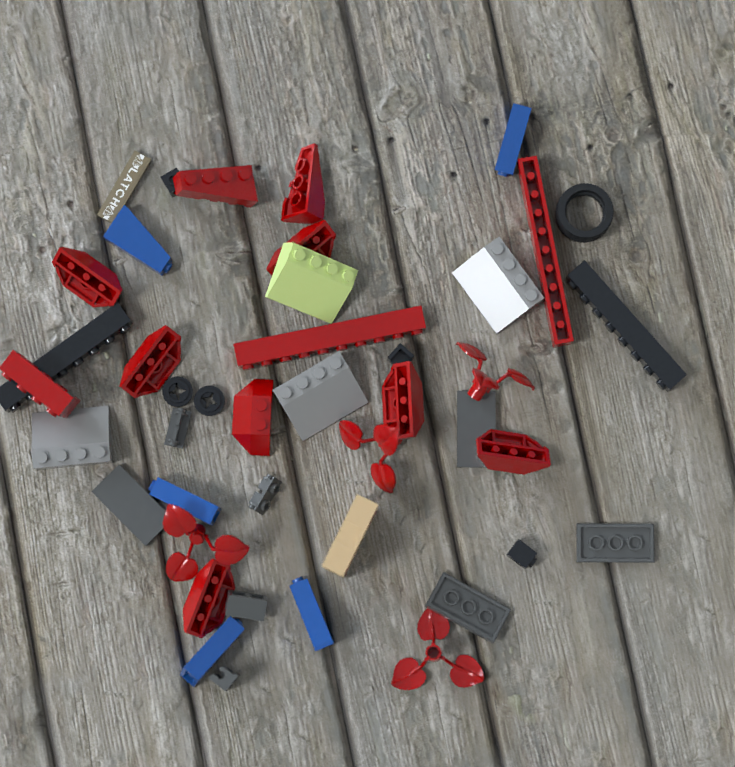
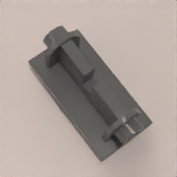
M173 407L164 445L183 449L191 411Z
M267 474L266 477L264 476L258 486L263 492L260 494L255 491L249 501V508L264 515L269 509L274 495L279 492L282 482L270 474Z

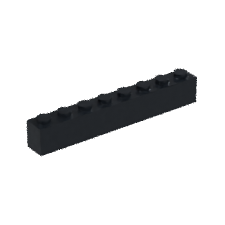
M585 260L567 275V285L573 291L577 290L581 301L593 308L592 313L598 319L602 318L606 323L604 324L606 329L618 336V342L624 348L627 346L631 351V357L636 362L640 361L643 364V370L657 380L655 383L661 390L665 389L668 392L687 375Z
M117 302L114 306H111L37 359L33 364L38 367V370L48 374L53 381L56 378L61 379L69 373L68 370L70 368L80 366L84 362L83 359L88 355L93 356L98 353L102 345L112 343L116 339L115 336L120 332L124 334L130 330V325L133 323ZM13 379L0 386V404L8 413L10 411L13 413L22 407L21 404L26 400L31 401L33 396L28 391L24 393L16 387L18 383Z

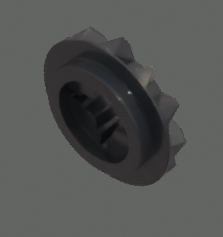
M176 376L165 382L162 395L169 405L181 407L188 404L191 400L193 388L187 379ZM176 384H178L180 390H186L180 393L179 400L176 394H170V392L176 390Z
M204 386L195 394L194 405L202 415L213 416L219 414L224 407V395L215 386ZM213 393L212 400L215 401L217 405L210 404L206 409L207 403L206 401H204V399H202V397L209 398Z

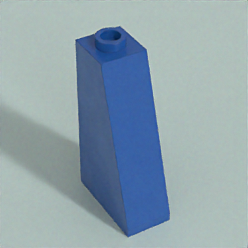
M513 103L495 166L498 175L508 177L509 174L513 175L531 107Z
M124 205L103 235L104 239L159 275L167 274L173 266L171 263L173 260L129 208Z
M159 477L151 482L148 489L151 491L149 495L167 504L179 506L191 513L195 518L211 526L214 525L221 511L220 507Z
M303 576L292 580L293 584L289 585L315 651L334 644L308 578L303 579Z
M230 616L183 667L180 676L191 686L195 687L245 630L242 627L243 623L239 619H233Z

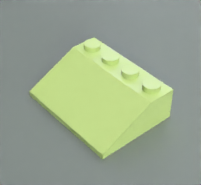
M294 242L283 243L265 297L332 324L353 288L358 270Z

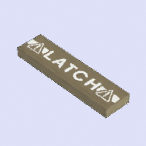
M136 150L133 152L99 210L98 217L112 224L122 207L126 206L152 161L150 158Z

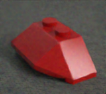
M322 220L304 227L286 243L294 242L330 258L336 234L326 220ZM282 246L275 251L266 268L271 276L273 275Z
M62 246L59 247L52 264L56 268L62 285L92 307L114 306L123 291L116 273L86 252Z
M167 325L147 336L125 365L119 387L134 398L158 392L181 361V336Z
M407 361L393 364L392 370L382 385L383 424L399 427V440L416 437L424 423L422 382L412 362Z
M254 379L234 396L232 435L250 455L270 456L274 380Z
M490 429L476 439L477 455L489 470L525 475L548 468L551 465L549 449L545 446L542 447L537 441L526 434Z
M212 558L197 572L183 607L185 633L203 638L222 624L225 617L228 589L235 590L230 565L221 564Z

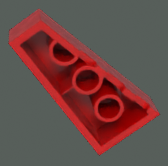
M251 165L179 171L173 177L176 196L199 200L206 199L211 202L219 201L231 205L238 204L249 208L258 202Z
M12 350L0 366V370L3 371L1 374L9 381L13 379L17 382L18 385L16 387L24 393L28 391L32 394L31 399L39 405L43 403L47 406L46 411L54 417L58 415L67 418L81 401L76 396L68 394L66 388L57 382H53V379L48 374L38 370L35 364L18 351Z

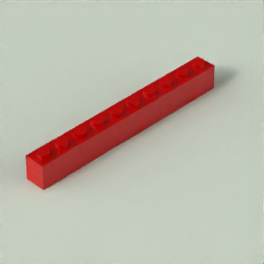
M537 156L520 158L516 165L542 295L544 297L543 301L552 346L555 348L571 345L574 339Z
M420 305L234 343L233 345L238 368H243V371L254 369V365L261 364L262 367L273 365L274 361L280 360V363L292 361L291 358L299 356V359L309 358L310 354L318 353V355L328 354L329 350L332 349L344 351L348 349L347 346L355 345L357 348L366 346L367 342L374 341V344L385 342L386 338L392 337L393 340L404 338L406 334H411L412 336L423 334L422 331L426 330L422 306Z

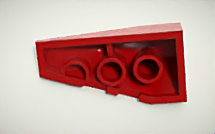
M313 143L301 148L295 166V178L293 181H290L288 186L291 188L288 198L285 197L281 214V221L313 224L324 219L325 197L318 145Z

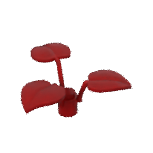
M457 342L455 344L459 345L467 355L477 359L479 363L477 369H472L474 375L473 385L467 392L474 400L481 401L486 392L489 393L491 389H499V383L506 377H512L516 382L531 387L534 391L535 387L524 374L512 368H508V372L495 381L481 371L483 361L487 360L483 352L467 343Z
M341 420L339 422L340 435L348 448L357 450L360 448L361 443L376 441L378 446L381 447L384 455L379 460V463L371 465V476L380 489L393 493L396 485V476L394 470L388 464H383L388 455H393L398 445L402 443V440H399L400 428L379 424L374 428V438L362 439L363 432L357 424L352 421Z
M167 505L163 519L165 532L173 537H181L185 533L187 536L189 535V540L191 541L186 556L181 552H175L168 558L166 573L170 580L174 582L188 581L196 576L198 564L196 560L189 557L193 546L202 544L204 540H206L211 550L216 552L215 560L224 565L235 564L248 553L250 546L232 535L220 536L215 541L214 547L209 539V535L205 534V527L202 524H196V519L191 513L179 506Z
M427 608L421 615L417 626L418 634L422 640L428 641L432 639L431 645L426 649L427 657L424 658L420 666L414 658H403L395 666L391 685L401 690L419 688L426 680V674L422 668L429 660L437 662L441 659L452 666L450 678L456 686L461 688H468L483 682L484 674L479 663L469 655H459L456 658L455 664L442 656L440 647L435 645V639H444L449 633L450 624L448 619Z

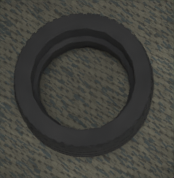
M588 183L577 184L567 189L561 195L555 210L556 223L562 234L570 240L580 243L592 242L603 236L610 227L614 215L613 204L609 195L599 186ZM588 196L600 204L603 217L601 223L596 228L582 231L576 229L568 222L566 208L573 198Z

